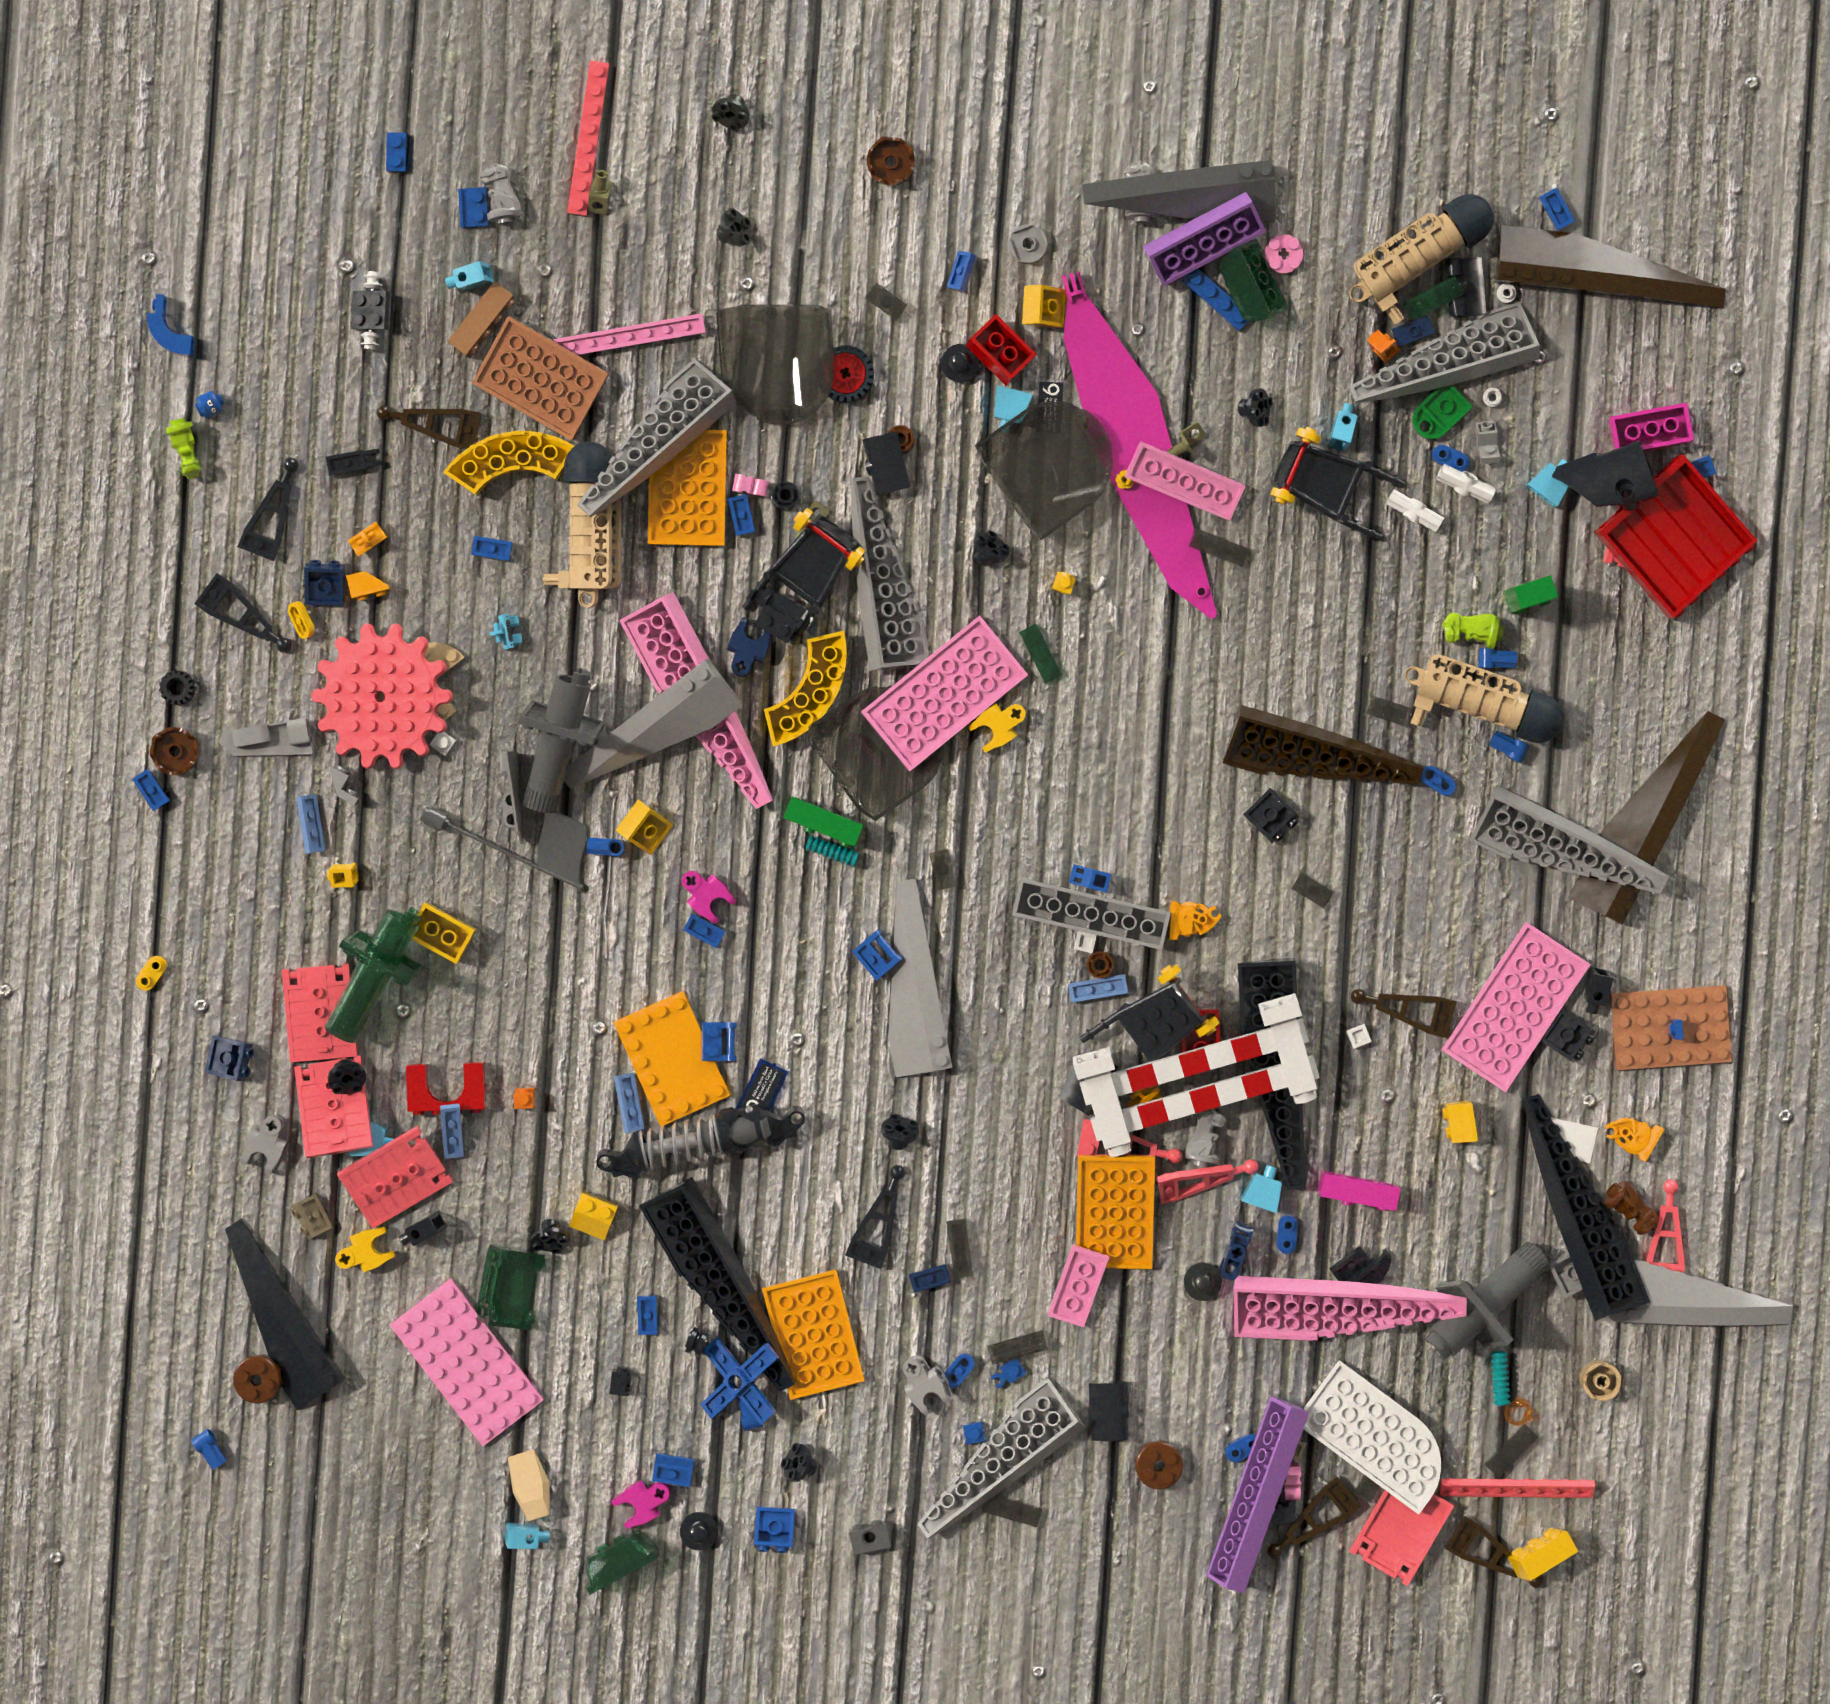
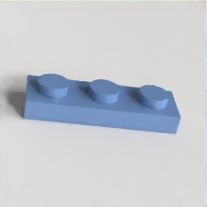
M317 795L296 797L305 854L326 851Z
M1125 974L1068 983L1071 1003L1128 993Z
M634 1073L614 1076L624 1133L645 1129Z
M441 1105L444 1158L464 1157L460 1105Z

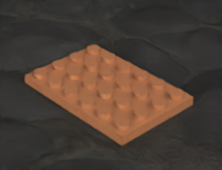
M507 316L472 384L572 441L609 373L513 317Z
M1726 985L1610 993L1615 1070L1732 1062ZM1672 1019L1682 1020L1684 1039L1675 1040L1669 1035L1668 1025L1671 1024Z

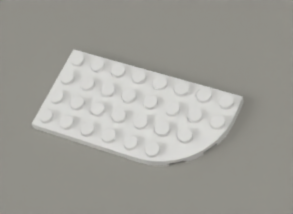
M1338 1360L1303 1408L1309 1412L1303 1429L1419 1515L1434 1494L1440 1479L1441 1456L1433 1434L1415 1415L1342 1361Z

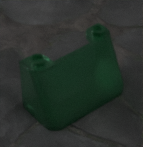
M491 1244L487 1250L478 1297L477 1319L489 1326L531 1330V1325L534 1324L535 1320L534 1314L529 1309L535 1272H540L545 1266V1255Z

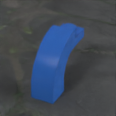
M156 294V299H153L152 309L155 310V313H147L148 327L152 336L162 347L170 352L181 356L194 357L195 337L175 334L169 329L166 322L167 296Z

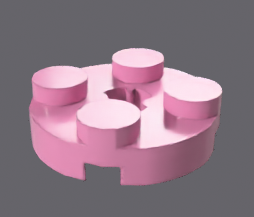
M1278 235L1271 239L1266 246L1264 259L1274 272L1288 274L1300 265L1303 259V249L1298 239L1290 235ZM1281 249L1289 252V257L1286 256L1287 259L1285 260L1282 259V256L1278 255L1279 251L1282 252Z

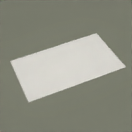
M1551 1118L1553 1123L1558 1124L1561 1132L1559 1133L1564 1141H1568L1572 1148L1570 1150L1574 1157L1577 1156L1581 1162L1590 1163L1598 1128Z

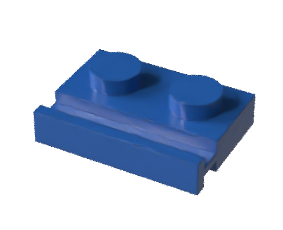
M487 188L458 189L460 227H489V220L487 218Z
M656 1453L652 1481L690 1487L694 1458Z

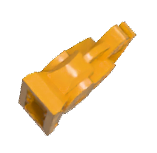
M1170 900L1169 912L1171 914L1168 923L1167 939L1177 940L1179 934L1190 937V935L1194 934L1202 935L1207 933L1219 921L1221 914L1218 913L1216 917L1211 915L1212 910L1216 909L1215 906L1207 908L1203 904L1192 902L1179 904L1176 901ZM1196 909H1201L1203 912H1197Z
M1626 1117L1619 1118V1120L1605 1125V1129L1612 1128L1614 1131L1611 1135L1607 1134V1138H1614L1619 1147L1630 1154L1637 1155L1643 1162H1646L1665 1130L1658 1125H1654L1651 1128L1645 1122H1638L1634 1118ZM1619 1137H1622L1625 1143L1621 1142Z

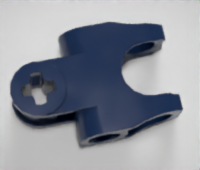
M744 617L741 618L737 628L732 633L727 647V651L735 653L731 668L738 677L748 675L754 661L763 664L769 649L771 636L770 633L764 630L759 639H749L745 634L748 619ZM744 662L746 669L738 672L736 665Z
M1239 1221L1234 1222L1229 1242L1226 1245L1219 1266V1271L1223 1278L1234 1281L1238 1277L1246 1255L1247 1246L1254 1231L1253 1226L1249 1227L1240 1224ZM1237 1230L1247 1233V1235L1237 1232ZM1238 1248V1249H1239V1253L1236 1252V1253L1234 1254V1253L1232 1252V1250H1236V1249ZM1228 1265H1233V1271L1226 1273L1225 1268Z

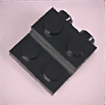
M1271 788L1243 814L1271 844L1274 841L1276 843L1281 841L1285 835L1284 832L1288 828H1294L1299 818L1298 814Z
M1561 1009L1540 1041L1574 1063L1575 1060L1580 1061L1583 1057L1584 1051L1582 1050L1586 1044L1590 1046L1594 1041L1595 1036L1593 1034L1595 1031Z

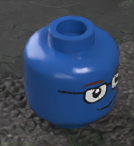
M209 391L198 396L196 399L197 403H195V406L201 417L204 416L206 419H210L221 414L223 411L222 405H224V401L220 394L216 395L213 391Z

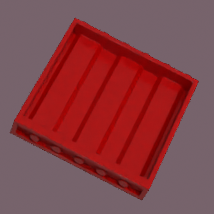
M1684 454L1677 455L1654 476L1659 496L1644 502L1640 500L1639 506L1631 511L1625 510L1622 506L1594 531L1597 537L1667 618L1680 617L1685 612L1684 608L1686 606L1693 605L1699 599V594L1707 592L1713 586L1712 582L1725 576L1727 573L1725 570L1730 566L1733 567L1741 560L1740 557L1744 553L1748 554L1752 551L1754 544L1757 542V539Z

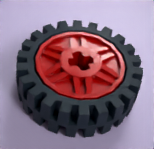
M840 345L827 351L821 358L817 369V379L820 388L830 399L836 402L852 403L863 398L870 390L874 380V368L871 360L862 350L851 345ZM845 369L849 370L851 375L850 377L846 376V379L842 378L841 371L845 372Z

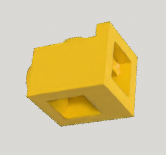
M1057 572L1052 590L1070 596L1076 577L1068 573Z
M356 863L333 864L327 872V879L331 883V888L354 887L358 882Z

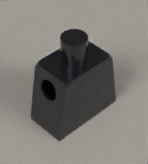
M1590 966L1584 992V999L1588 1002L1586 1012L1597 1014L1599 1005L1606 1006L1614 979L1610 971Z
M438 1210L404 1229L405 1233L400 1235L399 1239L404 1246L409 1243L415 1246L446 1229L447 1225Z

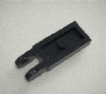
M358 450L326 456L329 476L366 470L370 467L382 465L381 460L366 463L365 456L379 454L380 450Z

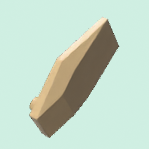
M532 1449L508 1457L513 1494L527 1521L550 1515V1481L535 1450Z

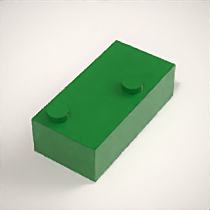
M1551 575L1503 591L1509 612H1515L1516 615L1527 612V607L1539 604L1540 607L1551 604V599L1558 597Z
M793 796L783 817L805 826L804 831L815 834V831L841 841L840 845L848 848L856 846L864 826Z

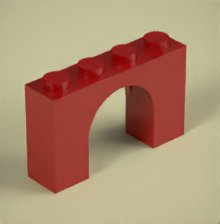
M466 1062L463 1064L464 1088L461 1095L453 1101H442L432 1095L428 1086L427 1064L406 1065L407 1112H412L413 1115H423L424 1111H432V1114H441V1105L459 1104L460 1113H462V1110H470V1113H481L482 1109L486 1108L485 1062Z

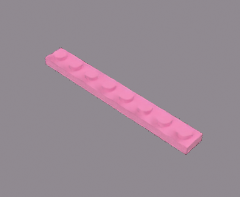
M701 313L552 339V341L577 355L696 335L706 333L703 314Z

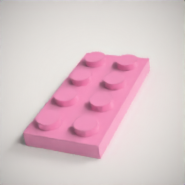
M1072 1244L1047 1315L1084 1327L1109 1256Z

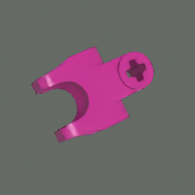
M688 871L682 877V885L692 894L686 902L699 915L704 916L714 924L719 919L711 911L710 905L712 900L720 897L732 905L737 902L726 885L714 874H711L705 880L696 871ZM688 876H689V877H693V876L696 877V879H695L696 884H695V885H694V884H690V885L687 884V882H688L687 877H688Z
M640 1480L627 1487L621 1494L612 1499L611 1502L613 1506L627 1502L635 1507V1515L624 1523L625 1528L628 1529L645 1524L659 1516L660 1512L656 1506L668 1499L671 1488L669 1484L656 1482L646 1488L643 1481ZM658 1488L660 1491H665L663 1496L662 1494H657Z

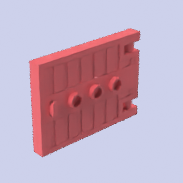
M342 964V967L336 968V965L296 968V971L290 972V969H283L282 978L290 1062L358 1056L350 964ZM337 975H343V980L337 981ZM291 979H297V984L291 985Z
M354 1057V1061L352 1062L359 1063L363 1066L362 1057ZM343 1059L308 1064V1069H303L302 1066L294 1067L304 1151L307 1159L373 1148L366 1085H363V1089L360 1092L350 1094H334L328 1085L327 1076L329 1071L334 1067L335 1063ZM310 1076V1080L304 1081V1077Z
M418 1126L337 1172V1176L372 1229L453 1182L450 1174L445 1175V1167L426 1137L421 1138L420 1135L422 1133ZM414 1140L415 1143L411 1145L409 1141ZM438 1176L439 1179L434 1181L433 1178Z
M1384 1489L1349 1552L1354 1555L1356 1553L1361 1554L1362 1560L1394 1579L1398 1576L1403 1579L1402 1583L1408 1586L1454 1508V1504L1434 1493L1418 1515ZM1363 1541L1369 1544L1367 1549L1361 1546ZM1403 1565L1409 1568L1407 1573L1401 1570Z

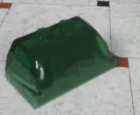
M1257 239L1232 249L1223 258L1219 270L1225 280L1226 287L1233 297V302L1244 320L1253 322L1265 320L1290 309Z
M635 1530L625 1536L623 1534L616 1536L613 1539L614 1542L609 1545L604 1543L596 1548L597 1551L588 1555L585 1571L589 1581L586 1589L589 1595L658 1559L660 1550L648 1535Z

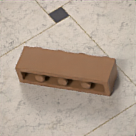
M494 281L452 334L448 342L466 357L469 355L473 356L479 348L477 346L481 340L485 341L490 335V328L502 320L503 316L501 314L505 309L509 310L515 302L513 300L515 298L514 295Z

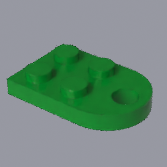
M1453 385L1437 388L1415 409L1412 416L1413 428L1419 436L1425 439H1437L1453 427L1473 406ZM1422 421L1429 423V431L1423 432L1420 430L1419 425Z

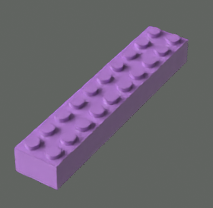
M1270 1396L1206 1574L1208 1578L1224 1588L1241 1593L1245 1592L1249 1583V1578L1262 1547L1263 1539L1268 1530L1272 1514L1275 1511L1277 1500L1281 1494V1489L1288 1475L1290 1464L1294 1458L1295 1450L1301 1439V1434L1309 1414L1308 1411L1292 1402Z

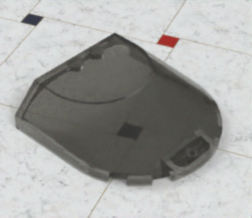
M738 305L720 309L716 312L721 376L723 383L732 390L737 402L736 405L742 411L750 413L757 417V420L765 423L788 425L804 420L822 406L831 391L834 381L832 312L830 309L819 305Z
M1042 402L1033 405L975 445L980 459L1025 525L1041 540L1092 505L1106 489L1113 469L1111 442L1101 423L1087 410L1068 402Z
M874 686L862 690L808 727L816 752L858 811L874 821L879 820L928 785L937 774L944 754V746H940L909 772L862 715V710L892 686Z

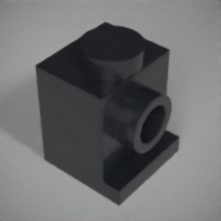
M617 1366V1369L612 1370L609 1394L629 1396L630 1390H627V1387L631 1385V1376H628V1367Z
M1287 1500V1504H1284V1502L1276 1503L1275 1511L1270 1520L1274 1526L1296 1521L1291 1500Z

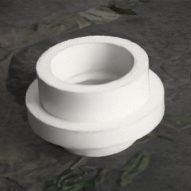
M1505 283L1499 286L1497 298L1501 302L1509 303L1514 300L1516 290L1513 285ZM1509 290L1510 295L1505 296L1503 291Z
M1489 388L1483 394V401L1489 407L1498 406L1502 401V393L1497 388ZM1490 394L1495 395V401L1489 399Z

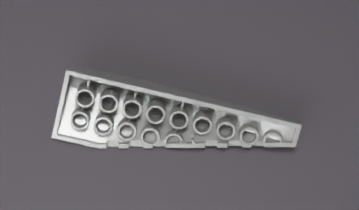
M1517 302L1487 311L1486 314L1478 315V318L1472 322L1470 320L1467 321L1461 328L1447 332V335L1443 338H1436L1411 352L1410 356L1398 359L1392 366L1380 369V372L1374 376L1369 375L1349 386L1355 403L1424 392L1540 359V345L1521 303Z
M694 358L665 384L663 392L654 399L652 407L643 414L641 422L636 424L618 448L619 452L615 457L612 456L608 462L609 465L606 472L601 471L598 476V482L590 486L577 504L578 507L591 518L654 474L737 403L732 390Z
M857 477L851 478L853 538L858 542L854 552L859 546L866 550L862 556L865 558L859 568L856 567V576L870 671L916 666L929 657L923 619L919 620L917 611L919 609L917 603H914L911 596V587L905 580V571L896 547L892 545L889 536L891 534L884 524V515L882 510L878 508V499L870 478Z
M706 659L568 766L564 782L570 789L712 729L743 704L711 661Z
M1496 786L1469 840L1504 858L1520 859L1521 862L1525 863L1533 862L1543 867L1550 866L1568 873L1586 877L1593 876L1599 878V880H1610L1624 886L1626 884L1632 885L1637 889L1661 894L1669 879V876L1608 840L1500 786Z
M916 878L897 882L893 950L897 955L900 954L903 959L892 968L889 1045L896 1077L952 1068Z
M1634 1260L1650 1303L1602 1319V1321L1674 1325L1791 1324L1793 1305L1772 1298H1764L1755 1293H1747L1738 1288H1730L1724 1286V1284L1697 1276H1689L1680 1271H1672L1663 1266H1655L1646 1261Z
M1049 1378L1045 1379L1014 1405L1016 1409L1003 1418V1422L997 1429H994L987 1442L981 1445L963 1467L964 1470L960 1475L954 1478L952 1485L941 1494L938 1502L935 1505L933 1504L918 1522L919 1527L928 1540L997 1495L1085 1428L1078 1415Z

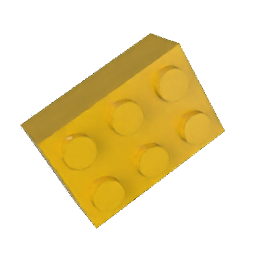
M424 902L406 937L458 964L477 929L432 904Z
M1549 1528L1543 1532L1544 1535L1540 1538L1536 1537L1529 1540L1527 1546L1513 1550L1511 1552L1512 1555L1507 1558L1518 1578L1532 1581L1579 1552L1569 1533L1564 1530Z

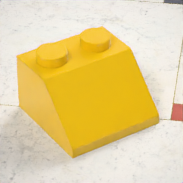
M1046 285L1024 286L1022 324L1035 327L1064 328L1067 307L1065 289Z
M638 799L616 831L649 855H652L673 827V824Z
M1468 1100L1445 1103L1442 1114L1443 1119L1447 1120L1448 1127H1445L1446 1138L1450 1139L1452 1143L1478 1141L1473 1104Z
M583 1191L569 1227L605 1241L619 1205Z

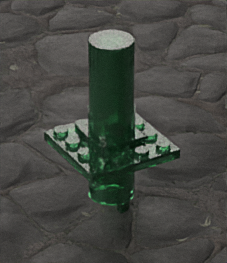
M410 907L404 914L387 909L373 936L357 929L341 941L339 947L343 949L342 951L349 956H356L358 963L324 1025V1028L330 1034L343 1041L355 1043L391 978L393 977V981L400 985H407L421 974L425 966L404 955L419 929L417 923L421 921L422 915L415 908Z

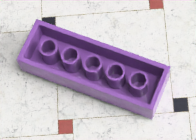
M1244 192L1144 245L1143 248L1161 284L1165 286L1266 233V230L1252 200Z

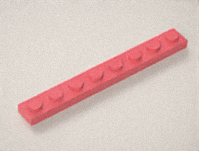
M590 60L568 214L587 217L588 199L592 186L609 63Z
M1441 1479L1439 1494L1440 1496L1593 1498L1595 1480Z

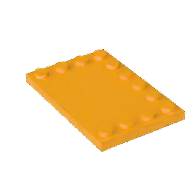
M705 430L685 449L649 477V545L725 546L727 430Z
M684 991L613 1022L660 1127L730 1096L716 1061H701L702 1030Z
M1078 1155L1076 1245L1108 1255L1109 1259L1106 1268L1152 1269L1155 1156L1112 1157L1110 1155Z
M837 1269L762 1288L770 1322L796 1382L795 1385L787 1388L790 1400L865 1381Z

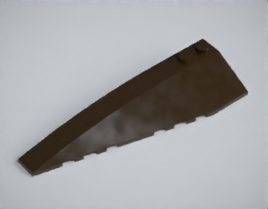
M1240 705L1223 758V764L1257 774H1266V771L1281 776H1284V774H1294L1296 777L1309 775L1313 776V778L1345 780V778H1354L1355 781L1369 779L1374 780V782H1382L1384 780L1392 781V783L1418 785L1424 767L1349 737L1244 705Z

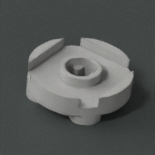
M1030 224L1021 225L1010 236L1009 250L1012 256L1020 263H1035L1046 252V235L1036 226ZM1025 239L1033 241L1034 244L1031 245V249L1023 247Z

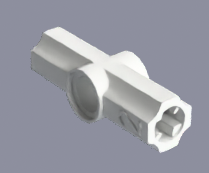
M1446 464L1441 466L1436 477L1438 481L1453 487L1459 494L1463 496L1470 495L1487 504L1492 500L1496 490L1495 487L1478 480L1472 473L1467 471L1461 472Z
M1396 490L1392 491L1386 502V505L1402 513L1408 520L1420 523L1434 532L1438 530L1444 517L1428 509L1422 502L1414 498L1410 499Z

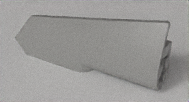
M306 717L224 731L218 741L232 756L304 755L313 753L310 729Z
M499 752L500 772L508 773L510 792H507L503 797L504 823L509 828H515L520 844H523L518 752ZM510 795H511L512 806H510V805L507 803V798H508ZM511 814L514 815L515 825H511L508 822Z

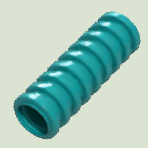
M814 835L809 837L806 845V851L812 850V853L817 852V855L828 856V859L831 860L833 858L834 861L838 860L841 864L844 862L846 866L849 864L852 868L855 867L859 857V852L855 853L852 849L849 851L847 847L844 849L841 845L836 846L837 844H831V841L825 842V839L820 840V837L815 838Z
M1505 1351L1490 1353L1492 1357L1491 1362L1493 1363L1491 1365L1493 1369L1491 1371V1374H1493L1492 1380L1494 1381L1492 1383V1386H1494L1492 1392H1494L1493 1398H1495L1493 1404L1497 1406L1510 1404V1400H1508L1510 1389L1508 1388L1509 1382H1507L1509 1380L1507 1376L1509 1371L1506 1369L1508 1368V1364H1506L1508 1362L1506 1358L1508 1353Z

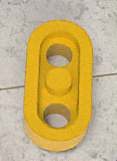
M300 601L289 604L288 614L299 637L302 639L312 637L315 626L308 615L305 605Z
M162 956L151 957L136 977V985L139 989L143 991L151 990L167 969V961ZM155 962L159 963L158 969H155L153 967V964ZM143 978L148 979L147 985L142 983Z

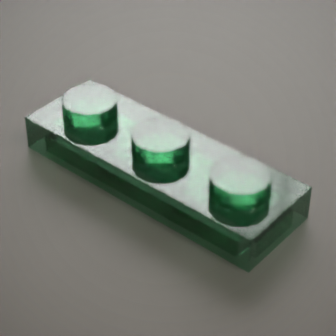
M1456 276L1404 302V306L1414 321L1465 293Z
M1037 624L1020 631L1019 634L1044 683L1061 676L1062 674Z

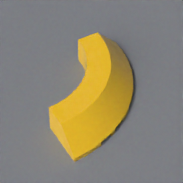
M511 431L496 434L469 446L468 449L459 454L448 465L443 473L476 496L493 480L512 472H537L558 481L564 472L565 458L574 445L558 437L541 432Z
M844 631L807 639L808 662L801 682L785 700L764 709L773 747L793 740L808 731L825 715L833 704L841 687L846 669L847 650Z

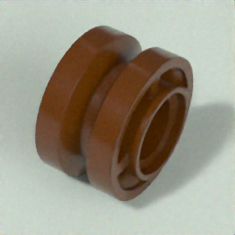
M904 425L892 427L888 433L897 431L898 437H906L905 442L900 445L902 453L907 454L913 449L915 444L912 431Z
M1096 951L1088 957L1086 967L1093 977L1105 978L1113 971L1114 962L1106 952ZM1098 959L1105 961V967L1102 970L1095 968V962Z

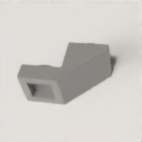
M1495 420L1475 422L1480 463H1500V453L1497 446L1498 432Z
M339 765L337 768L331 767L330 772L337 796L353 805H358L360 798L357 797L358 793L349 788L344 790L351 777L347 774L348 770Z

